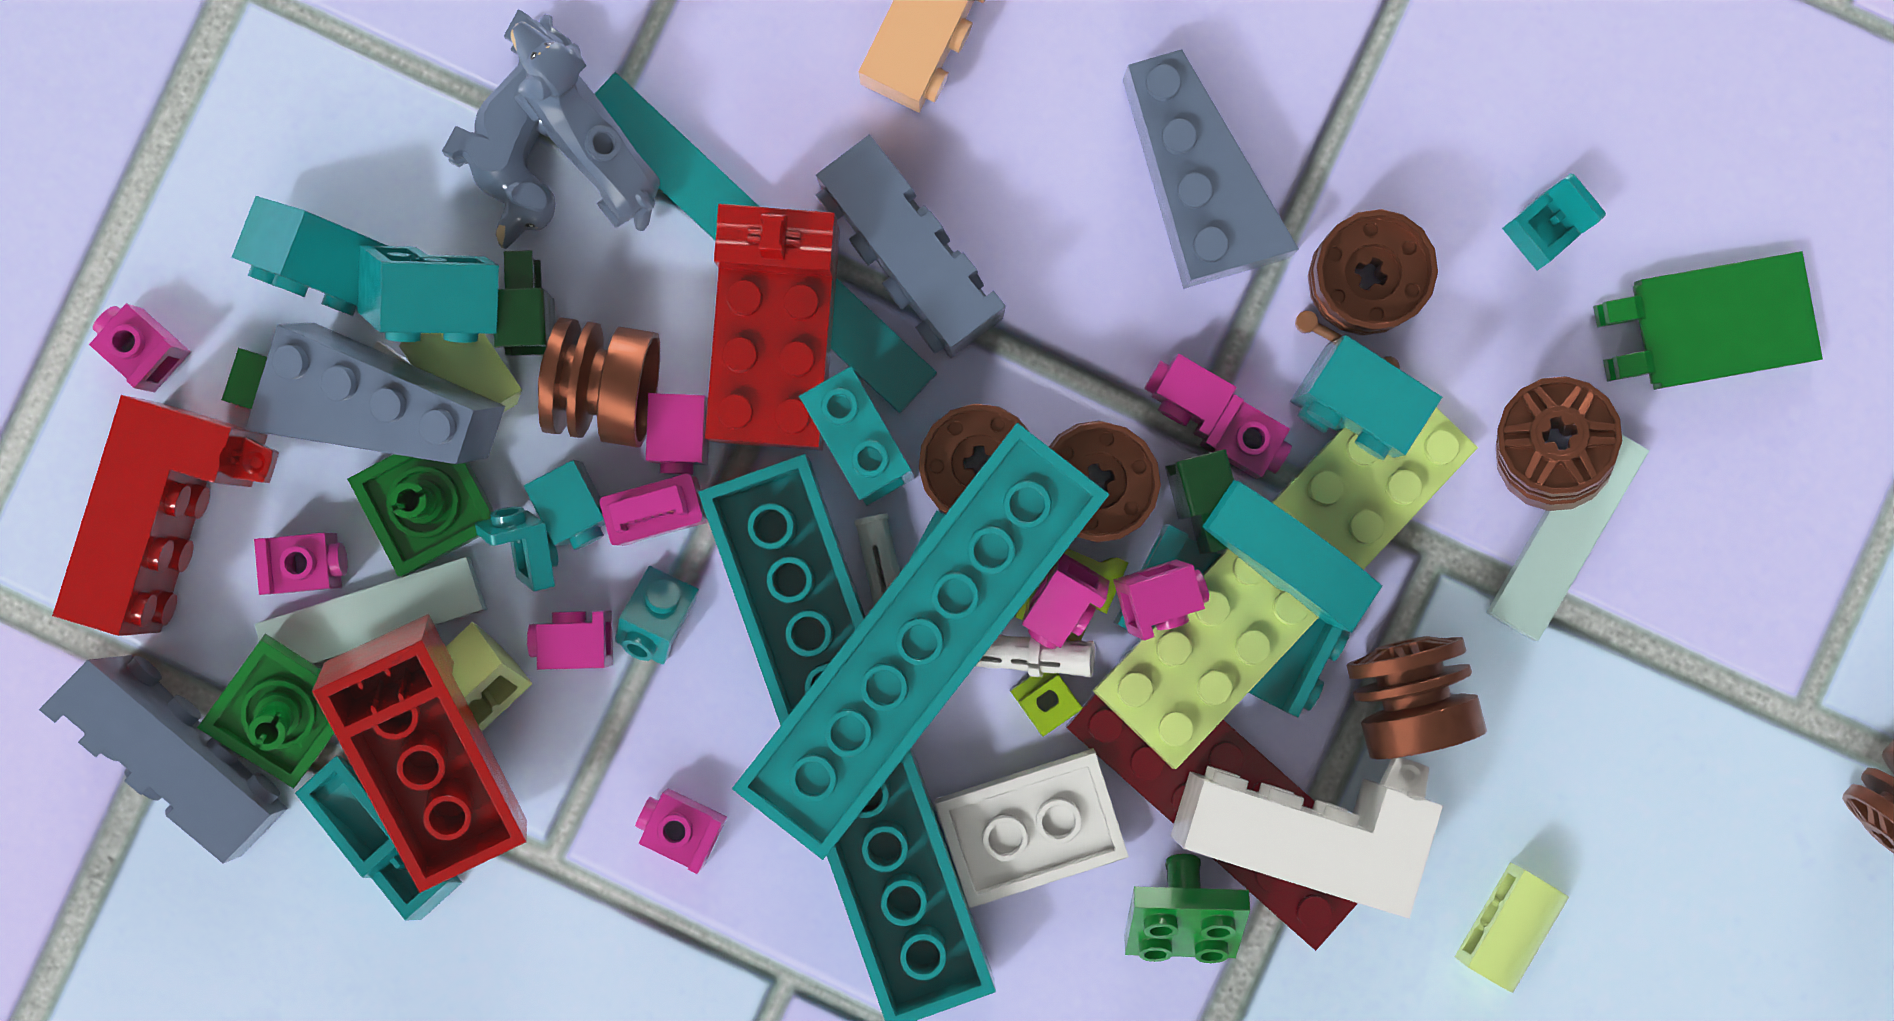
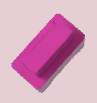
M683 474L601 497L599 501L611 544L626 546L707 523L708 520L698 491H701L698 478L690 474Z

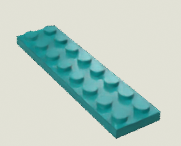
M1016 423L732 787V790L821 860H824L1110 494L1023 426Z

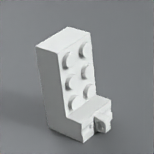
M1402 757L1390 760L1380 783L1363 778L1353 813L1348 812V809L1316 799L1313 809L1303 807L1304 798L1294 795L1293 792L1265 783H1261L1259 792L1247 789L1249 781L1240 778V776L1207 766L1205 775L1189 772L1170 836L1183 849L1410 919L1443 805L1425 798L1430 768Z

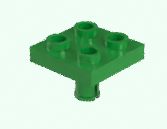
M393 454L347 478L398 577L407 576L479 538L476 533L475 523L491 519L490 514L494 511L469 462L452 464Z
M265 633L197 728L294 789L334 735L312 692L321 669Z
M1186 853L1171 855L1165 862L1167 887L1134 886L1124 933L1125 955L1139 956L1142 960L1149 962H1161L1171 957H1195L1199 962L1210 964L1220 963L1228 958H1236L1250 914L1249 890L1201 888V859L1196 855Z

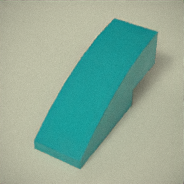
M1233 480L1202 526L1274 587L1290 593L1325 623L1351 633L1383 586L1304 524L1236 480Z
M336 755L295 792L296 796L362 878H371L405 921L422 920L463 883L458 876H455L421 893L418 891L353 767L343 757Z

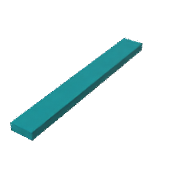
M616 72L594 93L636 152L660 180L659 189L714 241H716L718 204L760 207ZM836 278L831 350L849 367L851 366L855 373L900 414L937 375V372Z

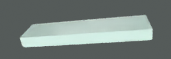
M1622 434V444L1609 481L1592 500L1574 509L1545 510L1486 613L1529 639L1539 642L1650 450Z
M464 557L256 623L254 626L259 641L266 633L310 663L316 664L337 657L427 614L430 615L436 626L487 609L471 557Z

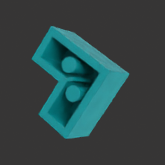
M255 196L231 258L251 265L247 275L249 277L302 297L306 296L308 288L324 293L322 305L354 316L358 301L359 245H388L308 211Z
M359 245L357 312L374 329L380 333H385V339L390 341L417 342L421 340V333H443V339L446 341L459 343L477 342L478 334H496L499 265L482 256L427 255L417 247Z
M1344 335L1324 347L1290 402L1301 408L1297 416L1311 427L1323 433H1326L1329 427L1335 431L1347 428L1358 435L1355 440L1357 446L1370 455L1384 460L1387 455L1396 458L1407 454L1443 397L1349 336Z

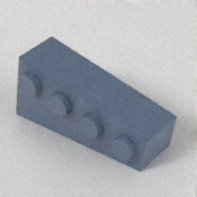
M1183 50L1128 64L1123 77V84L1183 289L1287 260L1299 250L1298 246Z
M870 134L816 174L822 190L815 194L826 212L835 213L837 220L843 216L856 234L850 237L849 241L864 262L869 266L876 260L889 278L882 282V285L898 307L902 310L910 304L922 320L915 328L934 354L943 348L951 359L1003 320L1006 305L995 291L986 296L981 289L984 287V284L975 266L964 252L961 253L959 250L953 252L948 246L950 239L941 223L926 206L923 205L920 208L914 201L917 197L914 190Z
M317 323L279 324L274 334L245 430L460 464L489 457L505 406Z
M132 655L87 660L40 707L39 711L54 723L62 716H65L83 731L84 736L78 741L82 747L94 757L101 753L105 757L118 761L126 767L124 771L126 779L124 782L140 795L143 794L155 801L163 798L170 805L165 809L166 817L222 864L241 857L288 809L278 799L280 791L272 781L260 773L252 774L238 760L241 755L197 728L200 724L198 720L201 718L199 710L186 698L180 695L173 696L159 682L162 676L149 661L140 656L133 657Z

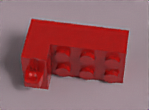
M718 204L714 263L719 269L705 439L715 443L823 451L824 439L799 396L829 379L840 229L835 213Z
M121 395L52 616L117 636L160 633L162 627L171 621L176 610L177 595L173 592L179 572L185 571L193 555L194 544L190 537L196 519H200L203 516L209 503L210 489L206 487L207 482L252 487L253 481L270 483L279 452L265 445L268 435L248 431L244 427L164 403Z
M429 614L324 662L312 690L420 893L527 842V818L452 675L454 662Z

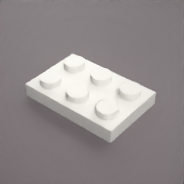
M1094 748L935 799V806L969 909L1129 858Z

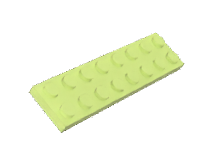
M1437 407L1405 456L1392 458L1387 455L1384 460L1378 459L1355 444V440L1358 437L1357 434L1347 428L1339 430L1273 499L1272 503L1326 540L1364 570L1478 449ZM1226 549L1202 574L1209 591V601L1204 603L1205 609L1188 614L1190 621L1176 628L1157 630L1154 625L1152 629L1155 637L1147 640L1140 639L1092 690L1172 769H1177L1319 618L1290 593L1274 587L1229 549Z

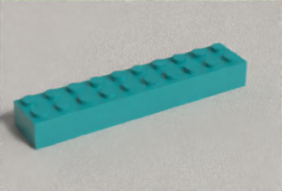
M806 454L698 491L780 726L866 617L812 463ZM911 747L827 854L828 862L885 1021H918L996 993L995 978L914 750Z

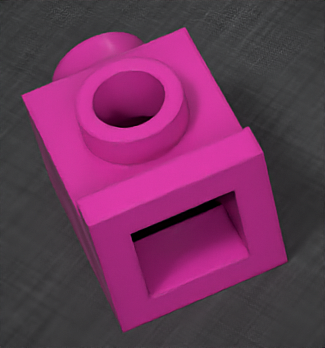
M125 303L121 309L118 306H112L96 319L93 324V330L97 333V336L88 344L127 379L126 382L133 388L154 393L191 353L188 348L143 308ZM134 336L135 344L133 348L125 352L122 347Z
M1181 354L1176 355L1170 365L1160 360L1144 387L1146 391L1152 393V398L1161 402L1158 408L1161 414L1183 426H1187L1190 420L1197 423L1198 426L1193 434L1201 439L1210 435L1237 388Z
M1233 394L1212 432L1201 441L1199 446L1211 453L1226 449L1230 464L1255 479L1263 477L1266 470L1276 474L1292 449V445L1284 441L1290 428ZM1249 428L1256 429L1261 434L1262 443L1257 449H1250L1243 442V434Z
M314 533L254 539L259 595L342 588L341 576L347 574L348 559L344 544L338 543L337 533ZM299 552L307 560L306 569L300 574L296 571L295 555Z
M1063 553L1027 604L1022 625L1028 628L1030 636L1041 645L1050 649L1061 648L1071 632L1077 636L1083 633L1095 613V606L1101 609L1107 600L1110 581Z
M1177 559L1113 579L1127 631L1129 634L1142 640L1155 637L1152 629L1153 625L1156 626L1157 630H1168L1188 623L1190 621L1188 614L1205 609L1204 603L1209 601V591L1202 573L1198 569L1194 570L1192 564Z
M612 610L592 612V622H586V611L552 612V623L529 624L527 632L528 654L530 657H537V670L606 668L613 666Z
M668 788L662 793L659 800L651 796L647 799L635 824L636 828L644 831L638 844L688 867L687 870L698 875L714 847L727 816ZM669 821H679L684 825L685 836L683 839L673 840L667 835L666 825Z

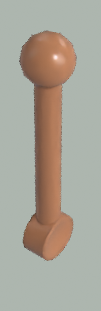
M1303 311L1295 319V326L1301 333L1305 334L1313 331L1331 342L1343 336L1319 323L1316 314L1312 311ZM1385 356L1383 358L1387 362L1391 363L1392 365L1400 369L1399 362L1396 358L1391 356Z

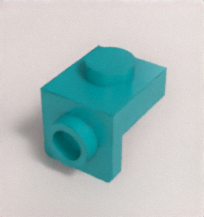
M1570 173L1537 197L1502 229L1536 271L1551 262L1581 234L1599 223L1606 216V212L1576 175Z
M506 507L491 512V519L475 523L477 535L491 546L510 542L515 574L518 580L533 592L555 587L552 568L558 566V552L551 538L547 535L544 521L522 507Z
M649 565L619 617L615 642L636 659L643 661L653 660L659 664H665L670 654L672 643L697 599L699 589Z

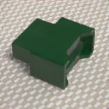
M532 250L503 251L505 289H498L497 332L494 334V347H504L506 356L544 355L555 324V299L542 288L541 260L533 258Z
M1226 449L1175 462V464L1165 466L1178 520L1191 518L1199 553L1206 554L1228 549L1202 527L1234 480Z

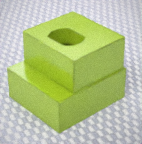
M1043 673L1042 677L1029 676L1010 689V692L1042 737L1083 708L1059 673ZM1051 690L1056 693L1058 703L1051 706L1049 710L1043 711L1037 705V698Z

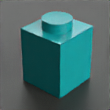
M571 460L523 485L540 519L545 522L546 531L554 546H565L570 543L574 550H578L604 536L600 528L605 525L599 502L601 497L583 462Z

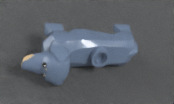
M519 9L504 34V38L512 42L511 30L517 23L523 21L555 42H560L564 46L573 44L568 37L553 28L552 16L545 14L538 22ZM512 45L511 51L518 55L514 45ZM520 59L518 66L482 103L475 118V132H469L455 126L442 149V153L449 158L448 161L452 165L460 168L464 164H469L476 185L484 193L505 203L504 212L498 222L495 233L498 244L504 249H507L525 230L540 231L545 228L554 216L556 205L554 194L549 187L538 180L527 169L528 155L539 134L541 133L547 137L549 135L545 131L542 122L539 119L532 121L513 98L518 94V86L525 79L527 73Z
M523 21L517 23L511 30V40L527 73L525 79L518 86V94L513 98L532 121L539 119L542 122L550 139L596 186L602 197L596 204L613 226L618 228L634 218L635 228L638 231H644L650 222L652 209L655 206L654 198L657 196L660 180L636 152L620 127L579 76V73L587 66L581 56L579 46L575 43L564 46L560 42L551 40Z

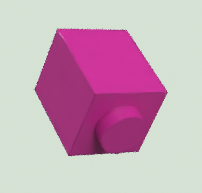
M648 393L646 461L660 463L661 474L693 475L694 465H708L709 440L705 439L708 397L705 395Z

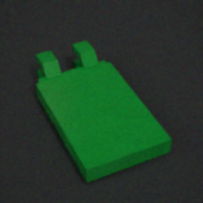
M1803 251L1641 279L1634 282L1632 287L1633 297L1606 301L1593 306L1597 328L1639 320L1644 351L1615 356L1603 360L1607 382L1649 374L1650 384H1653V389L1657 390L1823 360Z

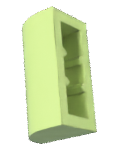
M421 333L420 341L401 342L399 345L411 365L504 405V412L517 405L522 392L521 387L485 334H478L477 342L459 343L444 340L443 333Z
M471 622L446 646L454 662L452 675L481 731L488 727L532 685L530 679L515 660L474 622Z
M1510 862L1454 957L1471 970L1507 991L1514 993L1567 903L1569 896Z

